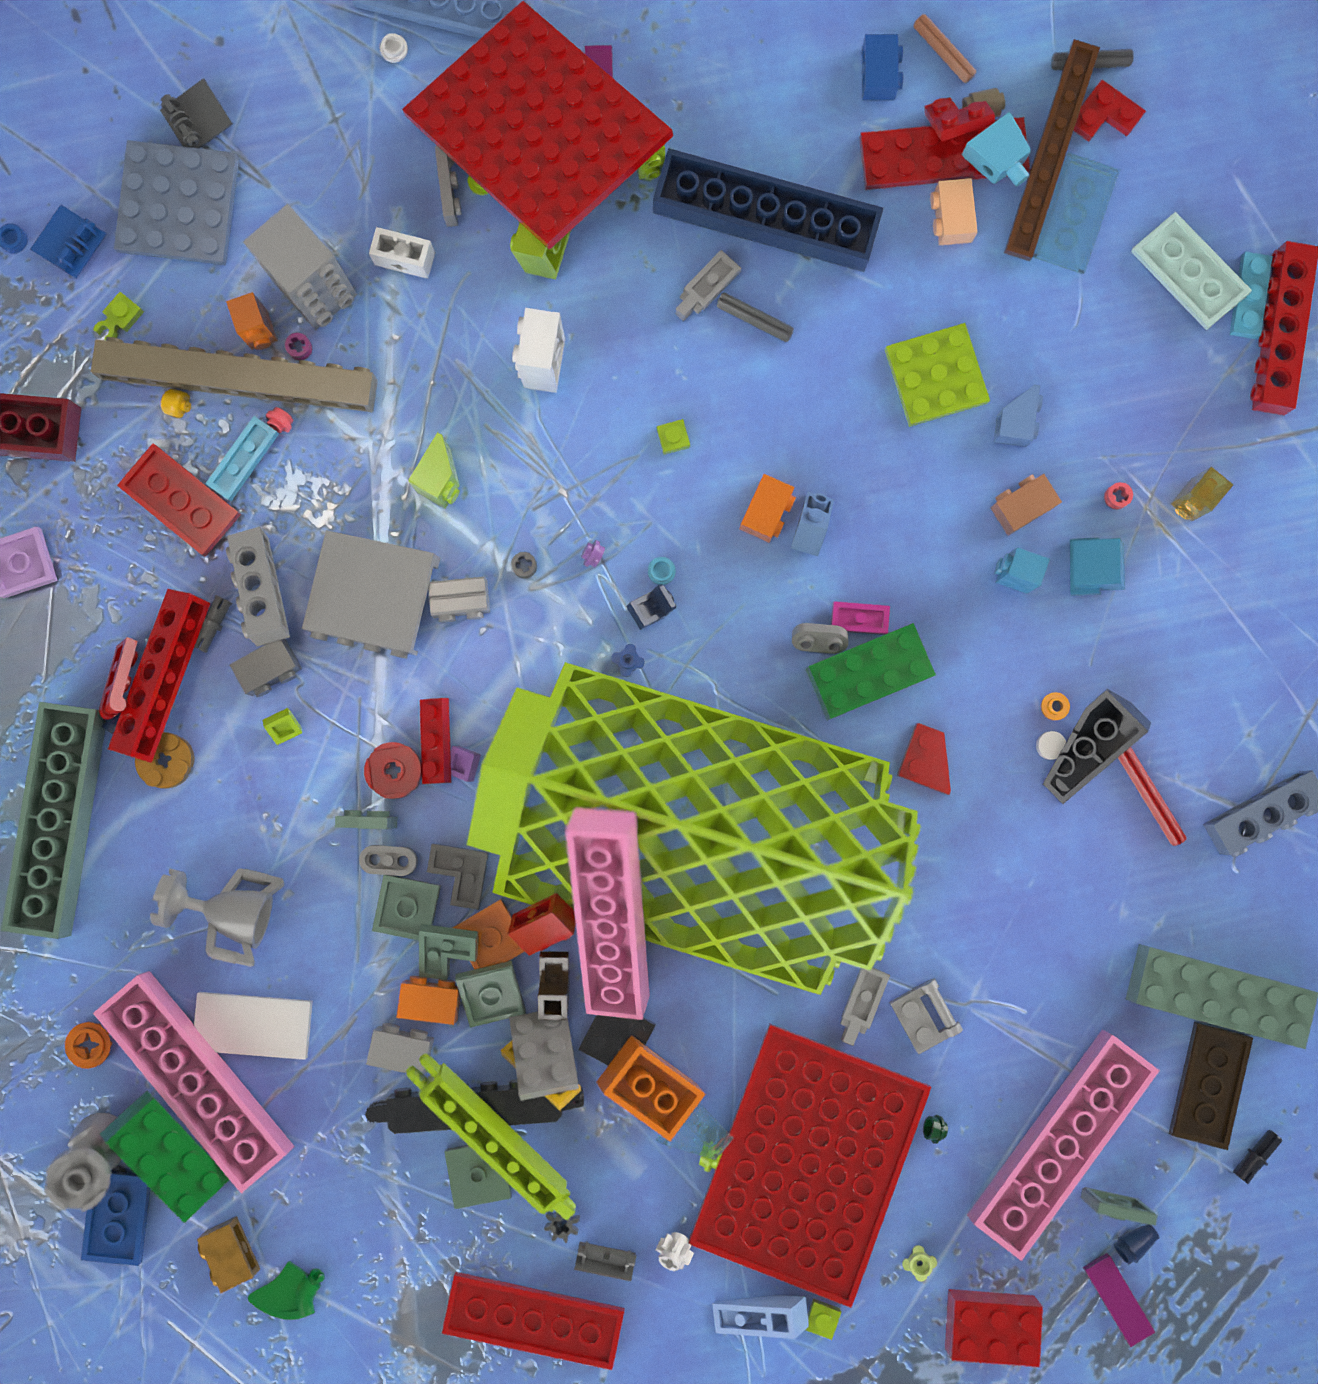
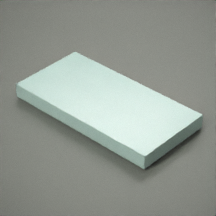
M1176 212L1131 250L1133 255L1206 330L1252 291Z

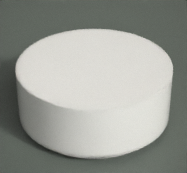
M1045 732L1037 739V752L1044 759H1057L1066 740L1058 732Z

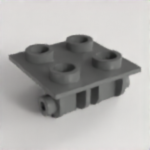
M204 78L177 98L171 97L169 94L161 98L162 109L160 111L183 147L201 148L233 124Z

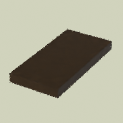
M1194 1022L1168 1134L1228 1150L1253 1037Z

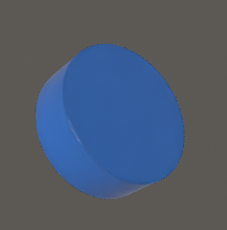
M13 223L0 227L1 248L12 254L19 253L25 249L28 238L23 229Z

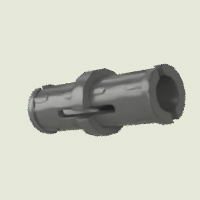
M215 595L194 648H199L198 650L205 653L208 652V648L217 630L221 631L223 627L220 624L230 605H232L231 602L225 599L223 601V598Z

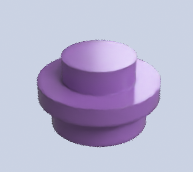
M595 540L593 544L587 543L581 555V558L585 559L583 565L587 567L589 565L593 567L598 565L605 551V547L601 546L599 541Z

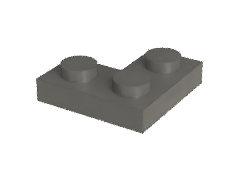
M431 844L427 872L455 877L450 905L480 909L489 853Z

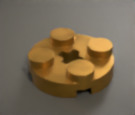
M163 732L152 763L135 758L136 771L148 786L164 789L173 788L185 782L189 777L187 775L190 773L191 767L194 766L195 762L194 752L191 745L184 738L173 733ZM162 753L165 756H171V760L167 762V768L158 763Z

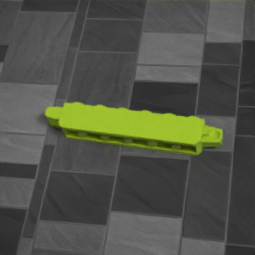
M425 1053L419 1057V1061L423 1068L431 1074L428 1078L414 1066H410L405 1070L408 1078L420 1089L419 1096L421 1100L540 1214H546L548 1211L552 1212L555 1210L565 1220H568L575 1213L576 1204L569 1198L570 1191L566 1188L567 1181L445 1063L439 1065L429 1054Z

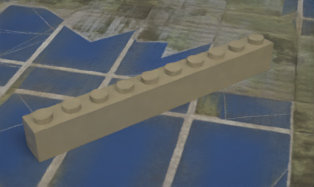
M107 337L106 341L95 339L90 371L100 380L365 412L374 411L378 382L373 372L364 367H354L353 370H348L332 363L326 364V367L315 366L314 362L299 360L298 363H289L287 359L280 357H271V360L261 359L260 356L254 354H244L243 357H239L223 350H217L216 354L206 353L204 349L189 347L188 350L178 349L177 346L171 344H161V347H155L145 341L135 340L133 344L114 337Z

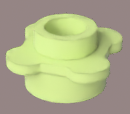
M916 1245L912 1249V1254L903 1260L902 1266L904 1270L911 1271L916 1280L925 1281L933 1268L937 1266V1260L934 1256H929L925 1253L922 1246ZM918 1261H922L921 1266L917 1265Z

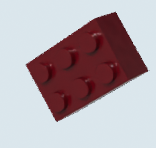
M0 393V456L75 462L81 407L71 400L64 398Z

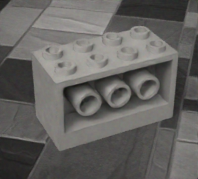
M288 204L243 241L272 282L315 330L328 325L335 313L340 309L349 307L353 303L357 293L335 256Z

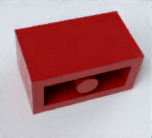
M555 893L514 913L507 935L530 956L536 952L544 951L549 946L562 940H567L574 935L576 926L575 911L558 893Z

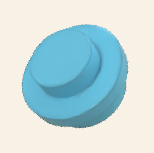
M657 557L650 562L648 576L655 584L666 585L675 577L676 568L670 559Z

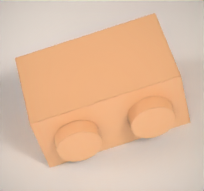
M972 178L938 181L934 192H931L930 196L931 209L936 211V219L933 221L934 236H938L939 245L972 243L977 234Z

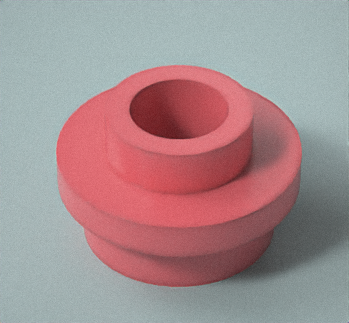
M275 407L272 411L269 410L266 413L267 424L278 433L282 431L289 432L292 429V417L281 408Z

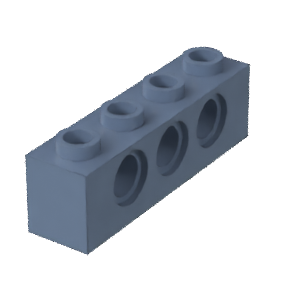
M1313 770L1300 771L1203 824L1219 854L1232 855V857L1239 856L1248 851L1247 846L1255 841L1258 844L1272 838V832L1279 828L1285 830L1298 823L1297 818L1303 815L1311 816L1318 813V779ZM1290 795H1293L1296 801L1293 808L1288 804ZM1266 808L1271 812V819L1268 822L1263 817ZM1242 821L1247 827V831L1243 836L1239 833L1238 829Z

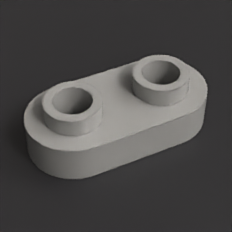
M802 623L792 630V644L801 651L836 654L843 652L848 647V633L843 627L836 625Z
M372 845L366 847L361 852L359 863L361 868L369 874L405 876L411 874L416 869L418 858L416 853L407 847ZM373 854H377L380 857V862L377 865L371 862ZM401 856L408 858V864L405 867L399 863Z

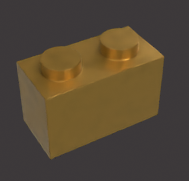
M237 1216L205 1231L197 1239L198 1252L202 1259H206L210 1268V1279L214 1286H218L220 1293L252 1279L260 1270Z

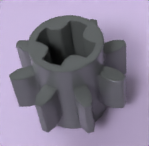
M550 1211L546 1213V1218L551 1222L545 1225L544 1231L551 1230L553 1234L552 1241H555L557 1238H563L564 1242L567 1243L570 1233L578 1234L579 1229L573 1224L579 1222L580 1215H572L567 1220V1224H564L561 1228L557 1224L564 1218L556 1211L554 1213Z

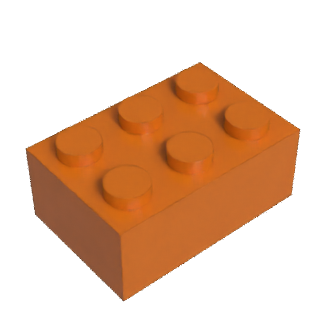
M632 1035L596 1081L604 1095L668 1141L673 1139L706 1095L695 1081Z

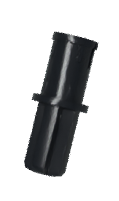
M1268 1130L1252 1150L1250 1148L1247 1149L1249 1153L1232 1172L1249 1184L1264 1164L1268 1165L1266 1161L1281 1144V1137L1272 1130Z

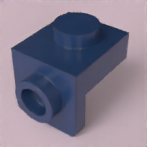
M660 584L653 591L630 602L626 607L639 629L642 630L669 615L676 608L672 594L666 590L663 584Z

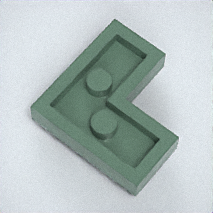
M344 810V816H335V827L393 829L397 828V817H389L390 811H367V816H361V810Z
M426 924L421 925L419 929V977L447 980L450 974V958L476 961L478 956L477 931Z

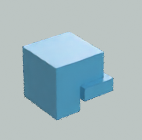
M1121 538L1070 539V593L1072 596L1101 595V590H1125L1124 544Z

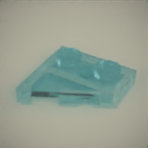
M699 1103L671 1141H668L661 1135L656 1138V1141L666 1146L716 1160L734 1138Z

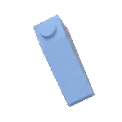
M773 1295L716 1301L713 1303L716 1333L796 1339L809 1326L805 1296Z

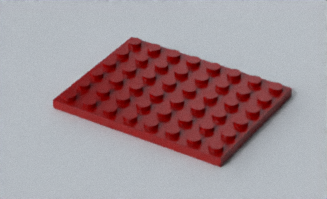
M525 1L520 2L402 109L404 115L549 250L674 136L673 130Z
M769 1023L688 1244L852 1308L932 1087L926 1083Z

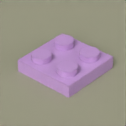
M33 527L0 538L1 598H7L58 581L41 528Z

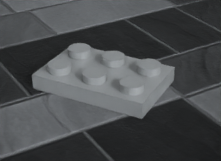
M538 1012L509 1017L521 1101L579 1089L568 1017L567 1020H538Z

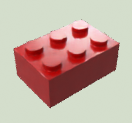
M948 1289L945 1349L951 1361L1040 1367L1043 1306L1034 1295Z

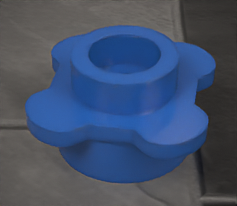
M627 644L624 650L619 653H613L611 657L612 662L620 668V674L623 677H629L631 672L637 668H643L645 664L644 659L639 657L636 652V646L633 644ZM630 658L631 662L626 663L625 659Z

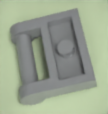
M936 979L928 980L889 1002L918 1055L963 1031L958 1021L955 1022L939 993V985ZM925 994H928L945 1025L939 1031L920 999Z

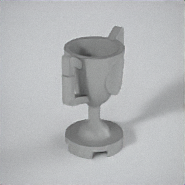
M240 868L235 872L220 894L213 896L207 901L188 896L185 872L169 869L171 876L163 874L153 896V900L158 901L159 910L158 914H150L151 923L168 928L184 909L202 912L208 922L207 955L213 959L233 964L254 966L255 961L251 948L256 949L265 935L272 911V895L284 886L283 879ZM242 880L268 885L262 891L235 890ZM217 931L242 944L244 955L215 947Z
M96 1113L84 1118L76 1126L68 1142L69 1149L59 1154L48 1167L44 1190L51 1203L59 1209L65 1211L68 1207L86 1211L97 1205L105 1195L110 1184V1170L115 1168L122 1159L105 1143L100 1133L117 1116L109 1113Z

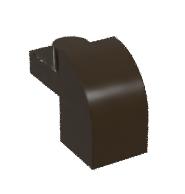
M540 951L538 1020H567L570 989L569 952Z

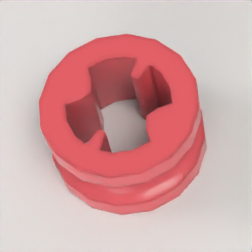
M1115 483L1106 490L1104 495L1105 503L1110 508L1116 510L1127 506L1133 499L1131 487L1126 483ZM1121 490V496L1125 499L1117 502L1113 492Z

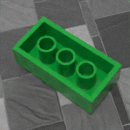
M914 623L806 668L827 720L936 676Z
M148 1091L143 1093L100 1133L105 1143L183 1223L188 1221L230 1180L216 1162Z

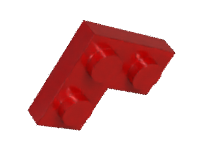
M1102 79L1081 106L1073 131L1089 142L1106 121L1127 137L1146 110Z
M951 97L940 98L924 106L925 116L941 141L995 123V113L986 100L973 102L962 109L957 108Z

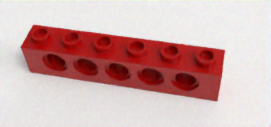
M1286 241L1277 250H1274L1272 254L1271 267H1273L1272 276L1269 278L1267 291L1269 297L1268 303L1265 305L1263 319L1265 324L1258 340V346L1261 347L1260 357L1257 358L1254 366V373L1257 374L1256 384L1253 385L1250 393V399L1253 400L1252 410L1278 415H1286L1296 409L1318 262V246ZM1287 271L1294 275V279L1289 277ZM1283 297L1289 300L1290 306L1284 302ZM1279 324L1285 326L1286 333L1280 329ZM1275 350L1282 354L1283 360L1276 356ZM1271 377L1278 381L1279 387L1272 383Z
M167 589L126 698V707L120 714L108 750L152 763L210 602L191 593Z

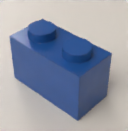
M865 34L862 44V100H895L898 90H902L903 72H899V63H902L903 46L898 45V34Z

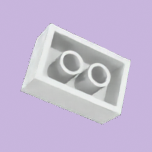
M525 308L524 317H519L517 325L520 343L519 345H514L512 361L516 362L515 370L518 371V378L521 379L524 388L557 393L565 344L560 313Z

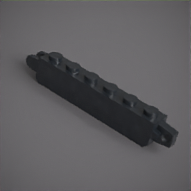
M517 1079L509 1081V1085L498 1086L496 1081L480 1083V1087L471 1088L508 1125L557 1122L562 1116L563 1111L584 1106L583 1087H580L581 1091L561 1110L545 1096L521 1101ZM411 1088L395 1089L394 1093H391L386 1100L370 1104L365 1114L367 1121H370V1123L387 1122L388 1129L393 1134L452 1130L421 1100L419 1096L420 1091L412 1092Z

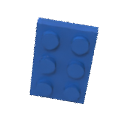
M110 1171V1184L105 1195L97 1205L86 1210L81 1260L139 1266L143 1259L151 1189L135 1173Z

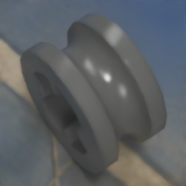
M520 552L512 558L511 568L518 577L523 579L530 578L536 573L537 562L530 553ZM525 558L527 562H532V566H528L529 571L523 572L521 568L517 569V564H521L519 560Z

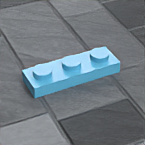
M1244 252L1241 255L1238 276L1252 291L1233 308L1229 335L1258 339L1261 336L1273 256Z
M253 416L208 479L206 485L229 501H232L279 433Z

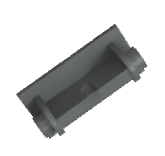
M587 1241L586 1243L580 1242L574 1270L631 1281L636 1253L631 1252V1250L623 1251L589 1244Z

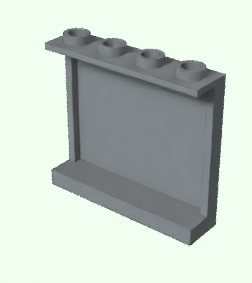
M326 530L302 629L311 632V638L327 641L329 636L338 638V644L353 647L354 642L364 644L363 649L380 653L381 648L391 650L390 655L407 659L408 654L417 656L418 652L414 650V645L433 568L438 569L440 557L427 551Z

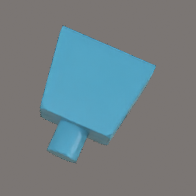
M1010 112L970 140L962 153V156L994 184L1008 176L1017 187L1030 176L1022 164L1026 161L1031 150Z

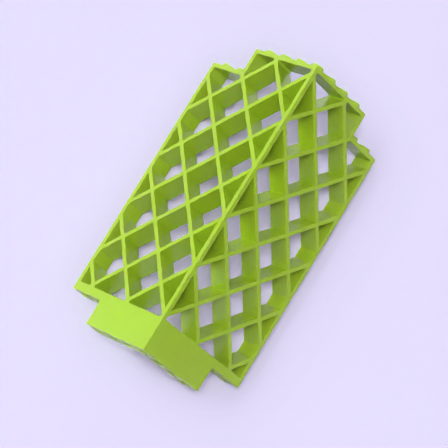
M565 662L550 697L516 688L482 763L467 845L500 855L492 893L530 905L558 893L575 911L567 840L558 842L545 825L562 820L568 826L575 808L595 809L605 806L610 811L635 812L638 848L646 857L639 860L645 941L821 995L825 985L830 986L835 972L833 968H839L841 962L871 971L876 960L881 961L885 951V942L890 943L893 937L894 924L901 922L904 912L903 905H909L912 899L914 888L909 885L915 875L916 866L912 865V862H914L918 852V845L914 844L919 836L921 824L917 823L918 811L889 802L890 794H887L886 791L890 788L892 775L888 774L890 766L888 761ZM599 698L612 702L617 709L597 715L587 701ZM562 706L566 707L575 721L554 727ZM667 719L677 722L685 731L666 736L655 721ZM633 728L644 743L624 749L613 734ZM732 739L745 743L752 752L735 757L723 741ZM591 740L602 756L579 762L569 747ZM700 749L713 765L694 771L682 754ZM543 753H547L558 769L535 775ZM800 760L810 763L820 774L805 779L791 762ZM660 762L671 778L651 784L639 768ZM768 770L781 787L764 792L751 775ZM617 775L629 792L606 798L595 784V781ZM865 780L875 784L873 798L861 786L860 781ZM728 783L741 801L722 806L709 789ZM533 784L547 802L527 807L531 785ZM836 791L850 809L835 814L820 795ZM687 797L699 812V815L680 821L666 803ZM796 804L812 823L794 829L780 812V809ZM756 818L771 837L752 843L737 824ZM865 825L881 843V846L866 851L850 831ZM679 829L690 845L669 851L657 834ZM520 834L534 851L521 855L516 854ZM827 840L842 858V861L825 866L809 846ZM744 852H752L762 866L740 873L728 858ZM895 861L899 862L896 885L881 868ZM706 864L716 877V880L696 885L685 870ZM550 868L562 884L555 886L542 882L535 873ZM825 874L834 887L809 894L799 880ZM662 877L673 892L654 897L643 883ZM778 887L787 899L784 902L764 906L755 893ZM892 898L884 916H879L871 903ZM732 899L742 911L740 914L721 918L712 905ZM850 909L858 922L834 928L825 915ZM689 912L699 925L693 927L683 926L674 923L670 917ZM803 921L812 933L789 939L781 927ZM759 933L767 946L754 948L742 944L738 939ZM826 956L821 968L809 965L806 961Z

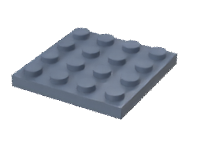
M127 140L114 250L118 253L226 265L239 162L237 153Z

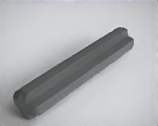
M1099 50L1094 68L1131 66L1134 59L1133 50ZM1056 52L1051 58V68L1053 70H1063L1068 52Z
M722 293L717 301L719 309L784 342H788L794 332L792 326L727 293Z

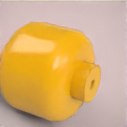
M169 389L162 395L161 409L167 415L181 418L185 412L191 410L190 396L184 391Z

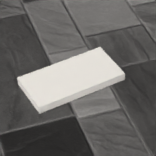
M198 992L194 1027L216 1053L305 1060L308 1058L313 1001Z

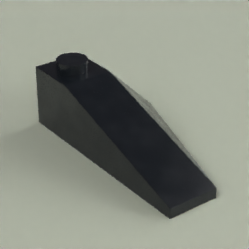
M1106 689L1083 711L1043 785L1064 804L1148 733L1151 722L1131 702Z

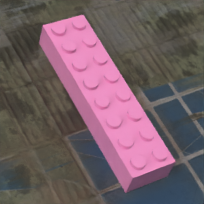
M575 808L566 828L586 1014L643 1020L650 992L635 812Z
M150 971L137 975L93 1013L240 1193H243L295 1147L220 1055L207 1043L194 1027L192 1021Z
M1102 1030L967 1214L973 1224L1022 1261L1160 1070L1114 1035Z

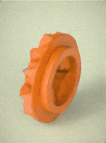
M88 1021L78 1024L68 1033L65 1040V1052L68 1059L77 1067L85 1069L94 1068L101 1065L110 1055L109 1052L113 1042L110 1041L109 1032L101 1024ZM88 1036L91 1042L99 1043L98 1046L91 1049V1053L87 1047L79 1046V1044L88 1041Z

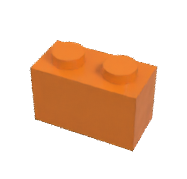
M253 292L226 301L236 333L252 350L266 349L271 346V343L278 341L268 310Z
M763 474L739 529L769 543L772 536L778 538L785 523L780 520L784 511L790 512L796 499L795 496L791 495L795 487Z
M410 976L409 980L401 983L396 1018L454 1025L458 1021L461 998L458 986H455V981L439 979L437 984L427 982L426 977Z

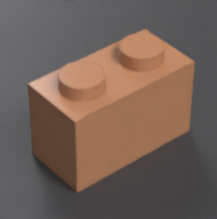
M1045 474L1037 478L1031 475L1018 483L1021 487L1012 493L1008 489L995 497L997 502L991 507V510L1008 536L1062 503Z

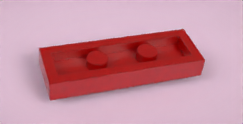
M449 698L421 699L422 784L452 783Z

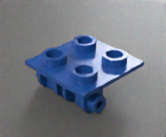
M60 204L30 250L77 279L107 233L96 227L89 219H83Z

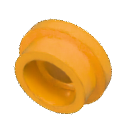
M1049 693L1041 702V711L1050 720H1061L1069 713V700L1061 693ZM1054 701H1057L1060 704V710L1058 712L1052 709V703Z

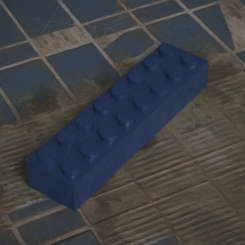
M668 148L653 198L654 214L865 272L884 209L876 205Z

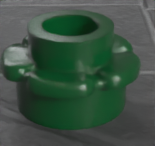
M939 1115L934 1117L928 1116L923 1125L924 1138L931 1140L933 1144H938L939 1141L946 1138L948 1125L944 1122L943 1117Z

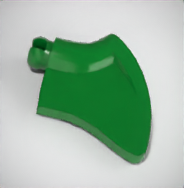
M289 1261L278 1277L272 1282L250 1293L248 1301L257 1309L275 1318L296 1320L315 1313L313 1299L321 1287V1282L325 1279V1275L317 1268L312 1269L310 1274H307L296 1264Z

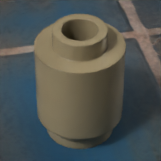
M997 88L973 92L968 97L963 98L962 108L967 107L973 102L986 100L995 113V117H999L1001 111L1005 109V97L1002 92L999 93Z

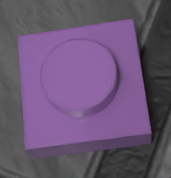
M452 746L451 775L466 782H474L481 754L460 746Z

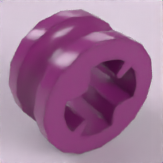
M292 333L285 340V349L293 359L298 361L306 360L312 354V344L304 334ZM297 341L305 344V346H302L303 351L301 352L292 349V347H296L294 343Z

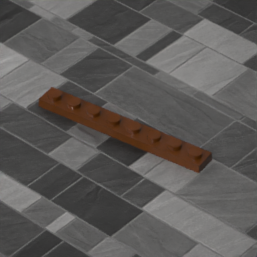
M1076 39L1070 45L1029 172L1030 176L1027 178L1004 250L1005 254L1027 261L1033 258L1100 50L1098 46Z

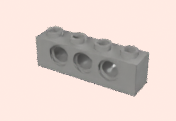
M261 527L228 535L229 547H226V554L234 567V571L231 572V578L239 592V597H236V603L240 613H243L245 622L241 623V628L245 638H249L257 647L289 638L290 635L269 538ZM255 559L252 564L247 565L250 560ZM260 584L256 590L251 591L255 585ZM265 609L262 615L257 616L260 610Z

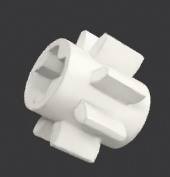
M673 1232L671 1235L667 1234L665 1238L660 1239L656 1251L660 1253L658 1257L659 1262L666 1269L677 1271L679 1268L683 1269L684 1265L689 1266L694 1253L690 1251L691 1244H688L689 1239L685 1235Z

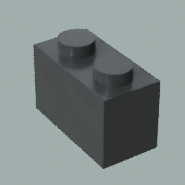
M285 639L268 643L230 664L244 693L250 696L256 695V697L269 693L272 690L271 686L278 682L283 684L291 681L297 676L296 672L302 669Z

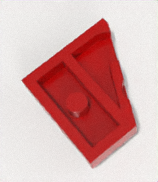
M916 723L897 776L950 795L951 787L944 732Z

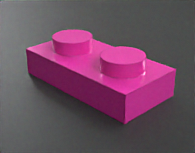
M834 601L831 625L843 627L847 632L885 635L888 634L890 606Z

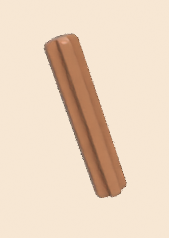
M921 15L914 23L916 31L964 83L969 82L975 76L976 69L927 15Z

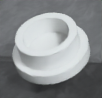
M391 33L382 39L380 51L385 60L395 63L406 57L408 47L403 37Z

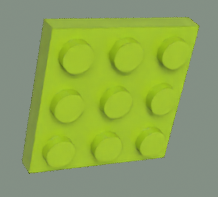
M965 323L885 347L884 350L909 427L990 402Z

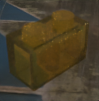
M1210 467L1193 477L1171 502V505L1176 508L1175 511L1179 516L1186 520L1194 521L1211 512L1232 488L1233 484L1213 467Z

